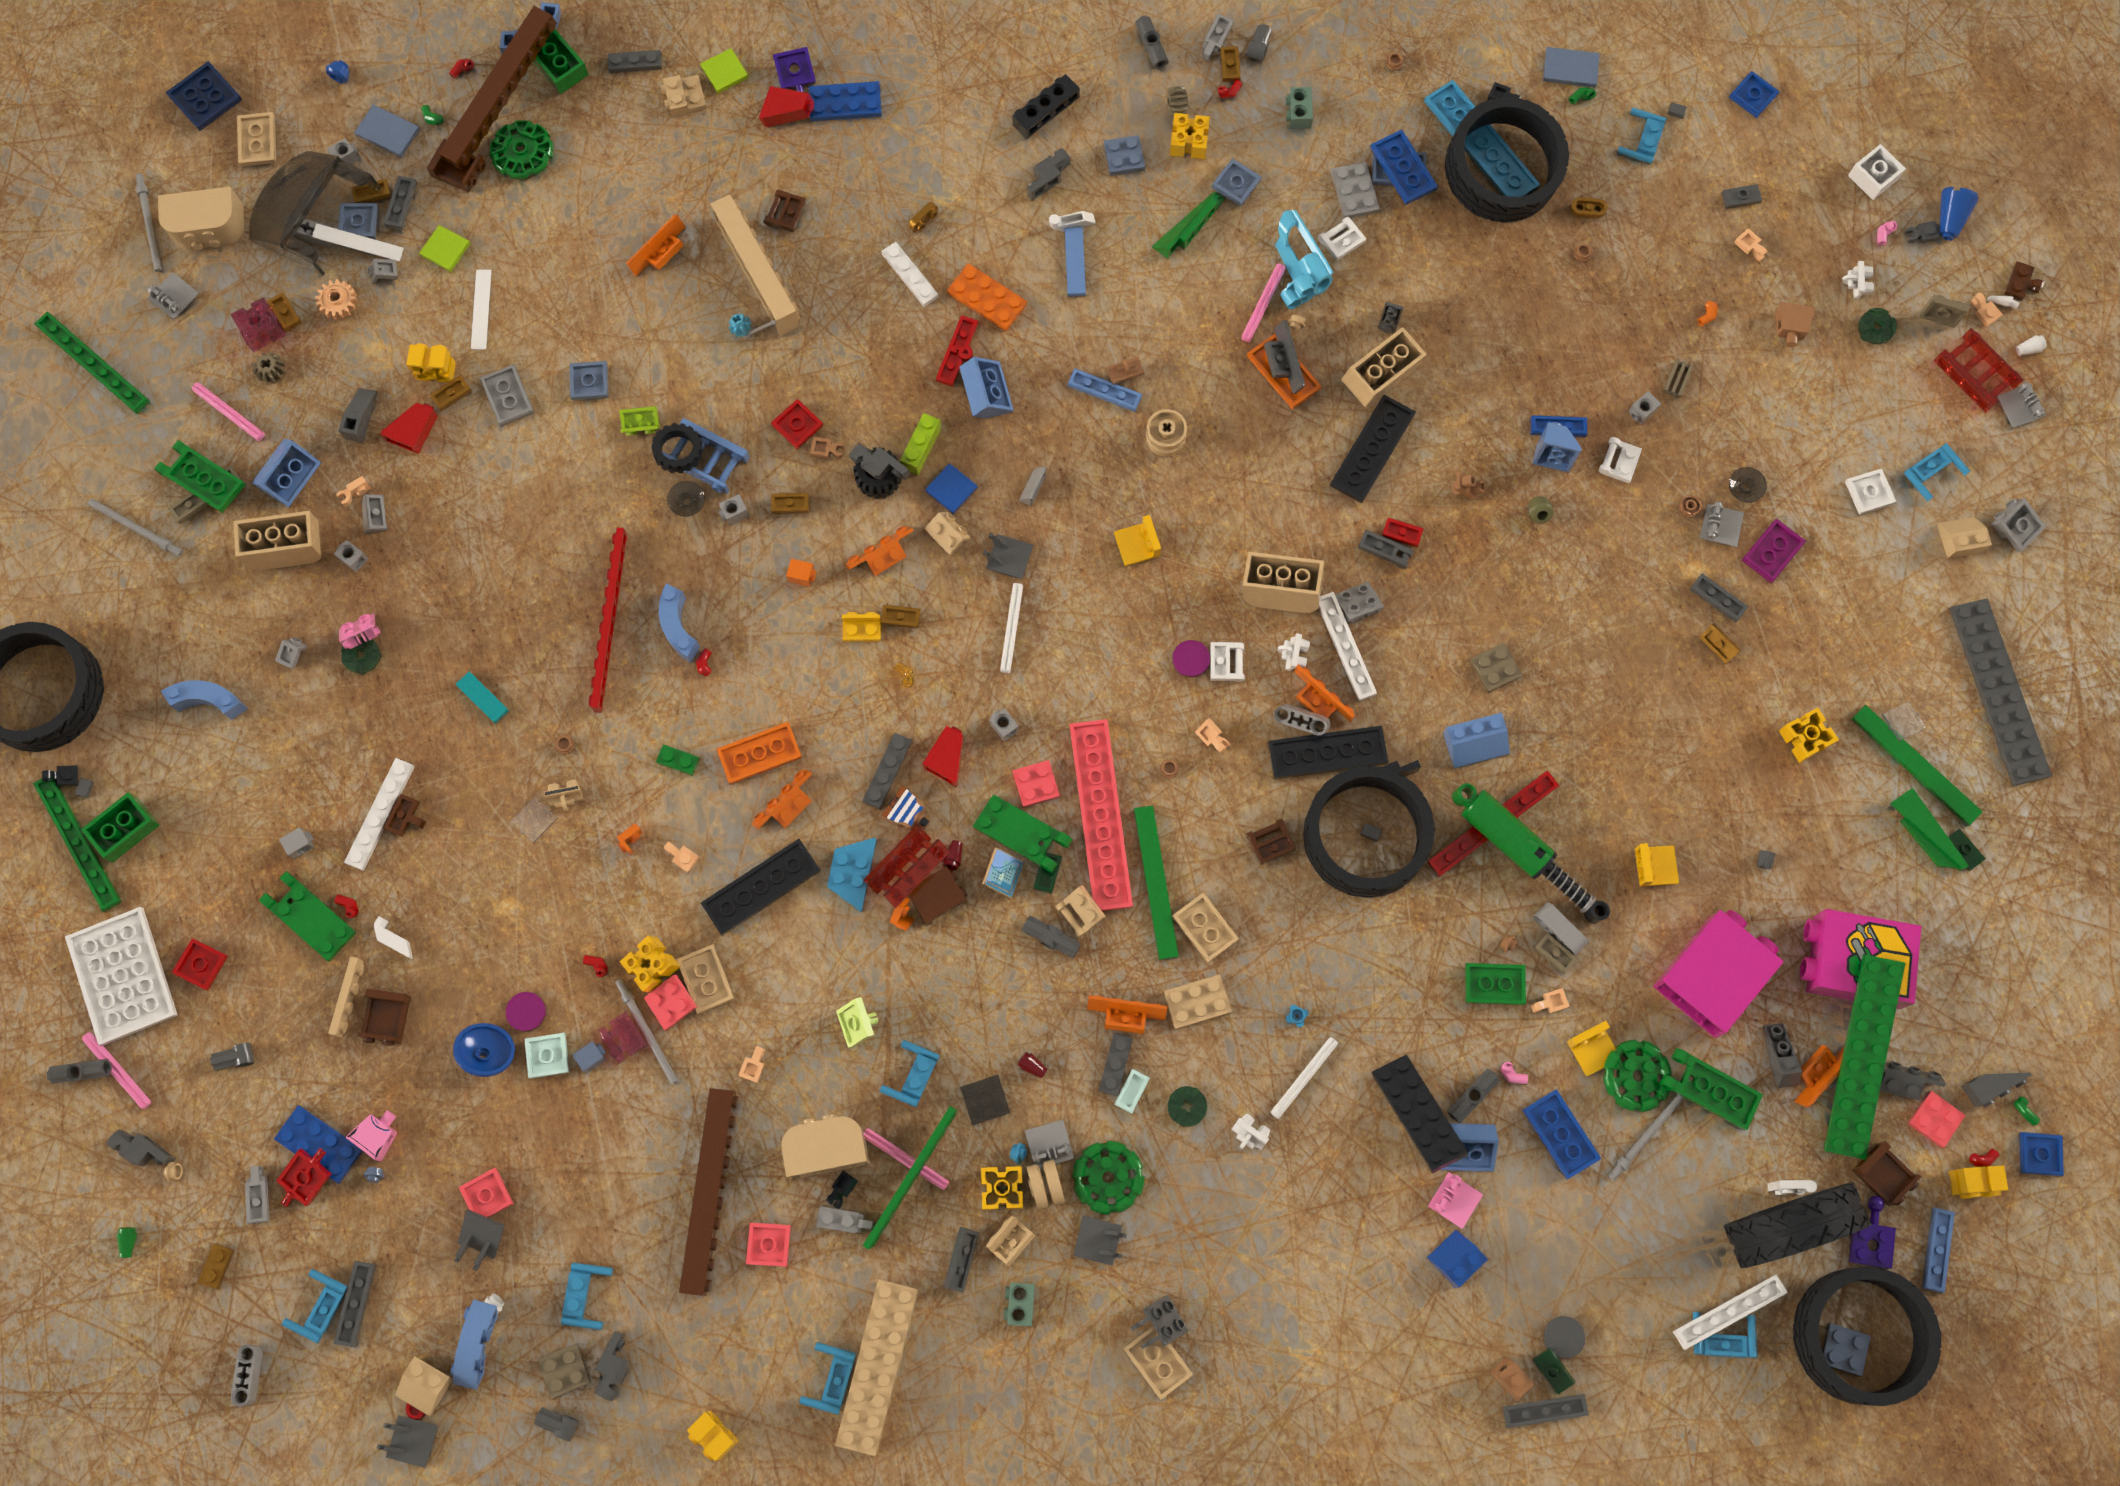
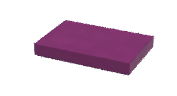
M1776 518L1741 561L1772 583L1804 545L1806 540Z

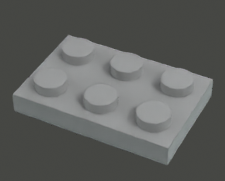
M1366 162L1331 169L1343 218H1354L1379 213V205Z

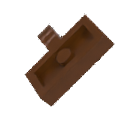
M2017 261L2014 264L2004 295L2012 296L2014 299L2022 301L2027 289L2034 293H2039L2040 288L2042 289L2044 281L2040 279L2031 280L2035 267Z
M400 794L383 829L401 837L404 836L409 824L423 829L426 822L414 816L420 802Z

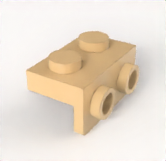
M938 512L925 527V530L949 555H952L970 537L967 534V530L954 521L955 518L949 512Z
M1012 1215L1004 1221L1001 1229L990 1238L986 1247L1010 1267L1035 1235Z

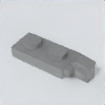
M1221 14L1217 15L1204 39L1202 48L1205 50L1202 59L1209 61L1213 53L1217 54L1220 51V47H1222L1234 24L1233 19Z
M262 1166L250 1167L251 1178H247V1183H245L247 1224L270 1222L267 1176H263Z
M820 1206L816 1227L856 1234L861 1233L862 1228L873 1230L874 1222L864 1220V1215L857 1212Z

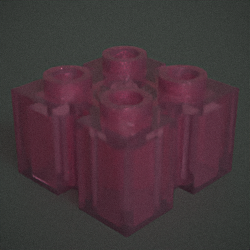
M264 297L251 303L252 308L245 310L243 307L231 313L243 339L253 353L267 346L266 341L271 339L275 342L287 336Z

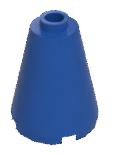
M1947 187L1942 190L1939 233L1943 239L1951 241L1959 236L1978 203L1979 197H1977L1978 194L1976 192L1961 187L1959 191L1953 190L1954 187Z

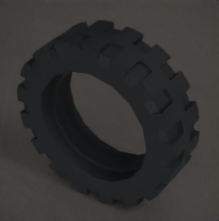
M672 423L671 426L666 425L662 430L659 429L656 432L657 435L653 437L652 452L657 465H660L665 471L669 470L670 473L678 472V474L686 470L688 472L692 470L693 466L696 467L698 461L702 459L703 447L698 432L694 431L691 426L687 427L683 423H680V425ZM683 437L691 441L693 449L687 457L674 460L664 456L662 446L671 438Z

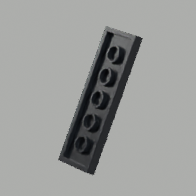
M1383 395L1332 479L1330 486L1363 503L1416 411Z
M1382 726L1268 741L1274 779L1348 770L1360 766L1388 764Z
M797 839L702 901L701 905L723 936L821 872L801 840Z
M1407 1054L1372 1071L1374 1080L1432 1174L1468 1156L1466 1148Z

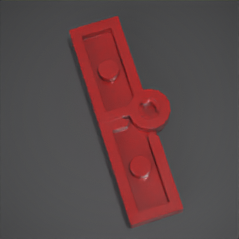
M961 315L936 376V382L953 387L959 374L960 366L963 362L973 358V350L969 346L977 329L978 320Z

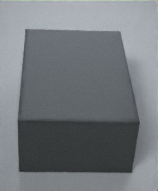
M1671 102L1667 115L1683 119L1687 106Z
M80 778L75 795L89 798L94 782Z
M1365 823L1360 835L1377 842L1381 829Z

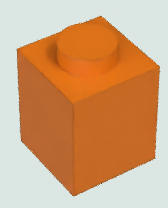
M791 559L786 577L790 583L810 587L811 582H814L816 579L817 571L814 569L813 563Z

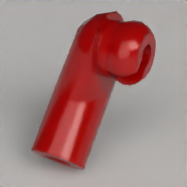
M1991 1148L1985 1156H1979L1977 1153L1971 1154L1969 1162L1975 1167H1988L1992 1165L2000 1154Z

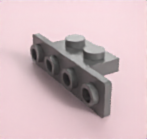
M1283 320L1274 329L1277 341H1267L1264 344L1273 378H1288L1292 393L1297 394L1305 387V382L1287 320Z
M1890 1061V1063H1885L1880 1091L1919 1100L1925 1082L1945 1087L1946 1082L1942 1075L1935 1071H1929L1928 1073L1914 1066L1908 1068L1897 1062Z

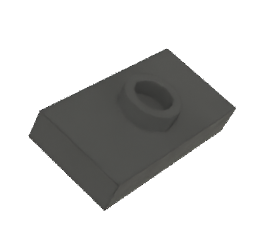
M1758 184L1726 189L1721 192L1726 209L1758 204L1762 201Z

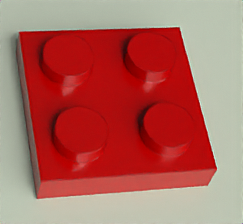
M798 399L771 422L772 427L796 450L824 426L823 422Z
M192 938L172 973L208 991L227 960L228 955Z

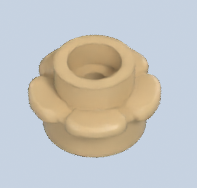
M1292 315L1288 322L1290 327L1300 330L1301 327H1305L1306 319L1298 315Z
M169 1162L164 1168L163 1174L169 1182H173L182 1177L183 1169L181 1164Z

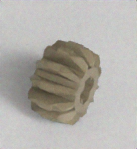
M1179 85L1168 88L1166 95L1170 116H1174V113L1187 114L1188 96L1186 88Z
M269 351L267 355L262 352L261 357L256 356L257 361L252 362L254 367L252 370L258 380L268 384L270 380L276 383L277 377L282 379L280 374L285 373L283 368L285 363L278 354L274 355Z

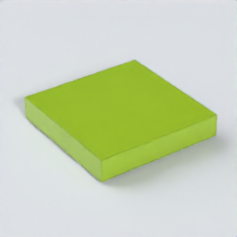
M732 48L700 63L701 68L717 94L749 78Z
M438 225L419 254L421 257L452 272L471 243L469 240Z

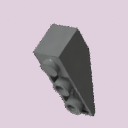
M1386 301L1378 329L1385 333H1395L1404 307Z
M359 388L343 414L339 427V432L345 440L363 443L377 391Z
M1784 1024L1764 1025L1772 1073L1778 1088L1798 1086L1802 1070Z
M2031 1073L1984 1074L1977 1076L1961 1087L1975 1107L1983 1105L1985 1108L1995 1102L1993 1100L1995 1097L2000 1096L2002 1098L2011 1093L2010 1088L2013 1086L2018 1088L2027 1083L2026 1078L2030 1077Z

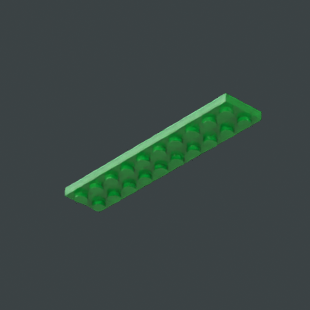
M1863 954L1824 1145V1151L1866 1160L1905 962Z

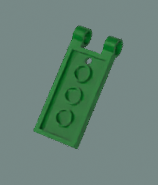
M179 440L176 441L172 448L181 456L170 468L160 461L154 468L160 475L173 481L221 513L226 510L246 485L242 480Z
M994 794L973 825L974 829L1051 873L1058 865L1054 860L1045 856L1052 843L1055 841L1059 845L1068 848L1073 841L1067 834L1059 832ZM1044 842V845L1039 846V843Z
M285 871L279 878L291 890L279 903L267 893H264L259 901L325 960L330 962L357 932L293 875ZM290 899H293L292 904H289Z
M1675 1048L1671 1058L1680 1064L1686 1065V1069L1680 1082L1670 1076L1663 1075L1659 1085L1679 1094L1743 1130H1748L1763 1094L1690 1055L1688 1052Z

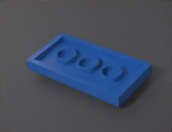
M879 81L809 86V95L814 101V109L810 112L811 121L882 116Z
M1402 129L1371 144L1370 149L1405 205L1437 190L1436 182Z
M1557 1089L1522 1110L1566 1180L1602 1159Z
M300 1105L296 1107L274 1138V1140L293 1153L303 1149L309 1155L314 1156L319 1148L326 1151L320 1163L332 1173L329 1178L339 1184L363 1152L344 1135Z

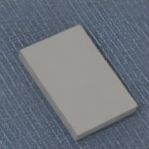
M514 364L480 377L500 427L535 413Z

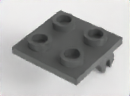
M990 533L988 537L993 541L994 547L990 553L987 550L983 551V555L988 559L986 569L1022 580L1033 544L999 534L994 536L993 533Z
M468 1209L465 1213L458 1239V1244L461 1247L455 1255L454 1262L459 1263L469 1247L480 1251L479 1256L474 1262L475 1266L472 1268L475 1271L479 1269L486 1256L494 1259L505 1225Z
M1083 1216L1073 1256L1113 1266L1114 1259H1121L1122 1254L1116 1253L1119 1238H1126L1127 1234L1121 1233L1122 1225Z
M1168 1295L1143 1309L1146 1318L1130 1327L1133 1331L1151 1320L1159 1334L1142 1344V1349L1159 1339L1163 1346H1166L1189 1331Z
M398 1415L396 1424L384 1423L383 1428L394 1430L390 1445L378 1444L376 1449L387 1451L385 1458L426 1468L439 1425Z

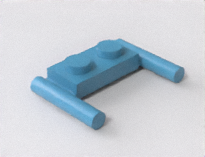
M1632 107L1630 115L1646 119L1647 121L1637 151L1619 146L1617 153L1652 164L1666 118Z
M1945 443L1906 470L1904 474L1928 502L1933 496L1922 484L1927 479L1948 466L1951 462L1955 464L1964 476L1971 471L1951 447Z
M903 1040L901 1047L918 1055L902 1091L899 1092L882 1085L879 1092L917 1107L940 1055Z
M572 1262L561 1325L602 1330L603 1322L586 1320L583 1317L591 1273L612 1276L613 1268Z
M311 1269L308 1276L326 1286L306 1320L304 1327L287 1318L283 1320L281 1325L318 1344L344 1299L348 1286L315 1269Z
M1700 1312L1692 1313L1693 1320L1701 1316ZM1747 1315L1748 1336L1713 1334L1694 1345V1354L1715 1357L1758 1358L1755 1315Z
M816 1342L814 1350L834 1355L822 1400L819 1401L801 1396L799 1404L839 1415L856 1353Z

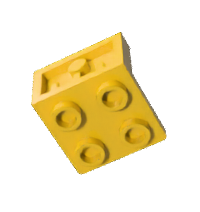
M1150 515L1143 517L1142 524L1114 532L1124 566L1160 557L1161 546Z
M1648 843L1639 844L1635 848L1640 887L1679 883L1673 845L1648 847Z
M1607 1021L1566 1041L1585 1076L1603 1069L1609 1053L1616 1050L1606 1032L1610 1028Z

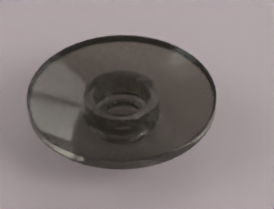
M1743 467L1737 469L1731 475L1729 489L1736 499L1752 503L1763 497L1767 489V483L1761 472L1751 467ZM1743 485L1748 486L1749 489H1745Z
M683 481L670 489L667 502L673 513L678 516L689 517L697 514L702 509L705 495L698 484L691 481ZM686 499H690L688 504L684 503Z

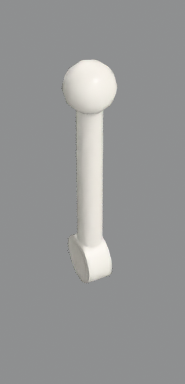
M771 320V322L751 330L743 337L748 338L751 334L776 324V321Z

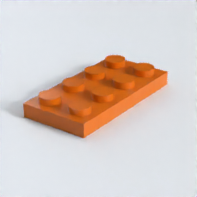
M969 263L947 290V294L1006 332L1027 306L1025 299Z
M1273 334L1249 351L1247 357L1293 410L1321 390L1322 386L1299 359L1305 387L1297 394L1292 393L1288 378H1273L1264 344L1267 341H1277L1276 334Z
M789 722L716 749L730 785L802 758Z

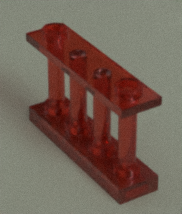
M1970 328L1962 337L1965 341L1951 353L1946 349L1943 350L1935 358L1934 362L1987 413L1998 402L1995 399L1997 395L2009 385L2013 389L2017 388L2024 379L1981 338L1978 332ZM1971 346L1978 354L1962 366L1955 358ZM1984 359L1991 368L1975 379L1968 371ZM1997 372L2004 381L1991 392H1988L1982 384Z
M916 825L863 881L876 894L883 889L885 891L883 896L896 908L950 851L939 839L931 844L929 842L931 838L919 825ZM922 848L926 849L919 858L915 856ZM909 861L913 863L906 872L902 870ZM895 876H898L899 879L892 886H890L888 883Z

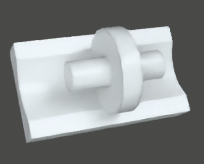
M1858 261V266L1854 267L1853 270H1849L1848 275L1842 278V282L1847 284L1849 289H1853L1854 299H1859L1862 295H1869L1874 291V283L1865 282V278L1871 279L1873 276V267L1864 266V261Z
M1297 633L1295 637H1291L1290 641L1285 640L1284 645L1278 646L1277 651L1282 654L1281 659L1287 660L1285 667L1287 671L1293 670L1298 664L1301 667H1306L1307 658L1300 657L1299 651L1306 653L1310 642L1302 639V634Z
M1249 1114L1239 1118L1231 1130L1238 1134L1236 1138L1242 1142L1239 1146L1241 1149L1247 1145L1251 1149L1255 1146L1261 1151L1269 1140L1270 1129L1261 1125L1257 1131L1251 1126L1255 1120Z

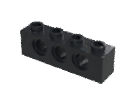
M1066 74L1061 78L1058 77L1050 87L1044 88L1036 98L1030 99L1026 106L1014 112L1012 116L1013 126L1028 139L1080 98V88Z

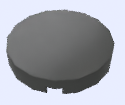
M1560 1316L1553 1318L1547 1323L1543 1340L1546 1348L1551 1347L1557 1357L1571 1358L1582 1351L1585 1344V1333L1578 1321L1571 1317Z

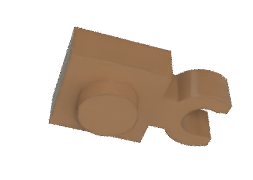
M813 437L810 456L829 459L830 454H833L836 458H842V453L836 452V450L839 448L844 449V444L838 442L833 445L832 439Z

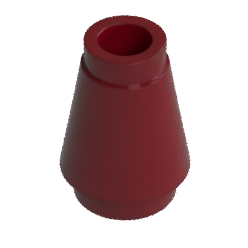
M952 840L942 859L943 867L947 866L949 870H958V867L961 866L962 842Z
M1025 1052L1017 1063L1021 1070L1039 1078H1042L1048 1070L1032 1053Z

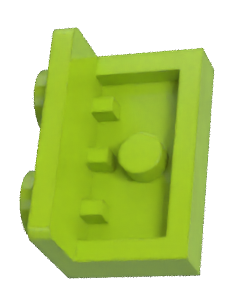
M657 406L619 410L622 427L620 430L621 433L626 432V436L637 435V431L643 430L644 434L656 433L655 429L660 428Z

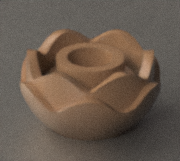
M1686 495L1679 501V510L1686 517H1695L1702 511L1701 500L1694 495Z

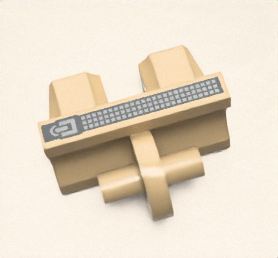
M575 779L566 782L567 787L561 789L557 783L549 784L548 791L544 792L549 807H562L565 812L569 810L568 805L583 801L584 796Z

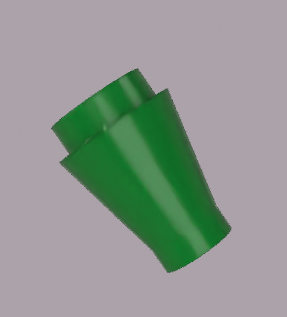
M135 1227L118 1228L116 1237L120 1258L132 1257V1251L138 1234Z

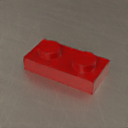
M1388 517L1382 537L1418 547L1424 528Z

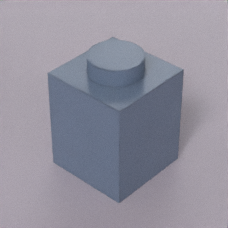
M593 1041L572 1055L585 1073L590 1072L607 1060L604 1056L606 1054L605 1049L600 1043L597 1045Z

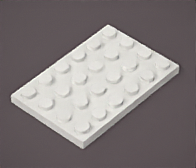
M138 907L65 936L99 1046H104L178 1016L144 908Z

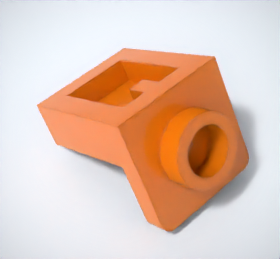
M635 823L617 836L620 841L617 845L623 853L628 852L630 855L634 853L628 844L639 840L640 835L643 833L642 830Z
M903 896L896 904L890 923L907 931L913 924L914 918L907 915L910 907H908L910 898Z

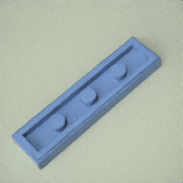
M1083 227L1065 228L1068 297L1086 296Z
M1075 368L1067 384L1070 388L1136 412L1142 398L1141 393L1117 384L1113 385L1110 381Z
M1932 1208L1922 1289L1945 1293L1955 1216L1953 1211Z

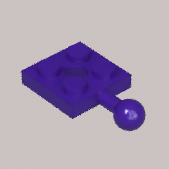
M807 47L773 54L781 88H796V91L804 92L803 86L816 83ZM792 65L799 66L800 69L797 73H792L789 70Z
M1873 1196L1867 1202L1868 1208L1871 1210L1870 1223L1872 1225L1851 1234L1849 1262L1892 1269L1896 1228L1878 1225L1879 1212L1884 1209L1885 1204L1882 1198ZM1871 1239L1877 1243V1248L1874 1251L1868 1248V1241Z

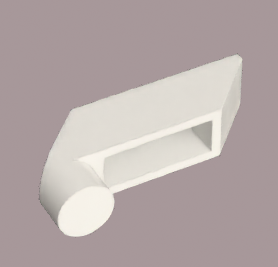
M1085 211L1063 216L1053 214L1049 217V225L1054 230L1062 232L1065 231V228L1085 227L1096 224L1094 215Z
M378 916L374 922L377 940L413 959L410 943L385 929L389 921Z

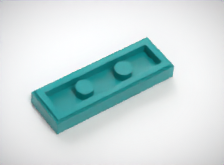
M470 671L455 684L495 724L509 712Z

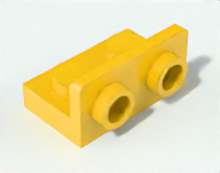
M848 612L842 615L843 642H881V617L875 612H867L865 614Z

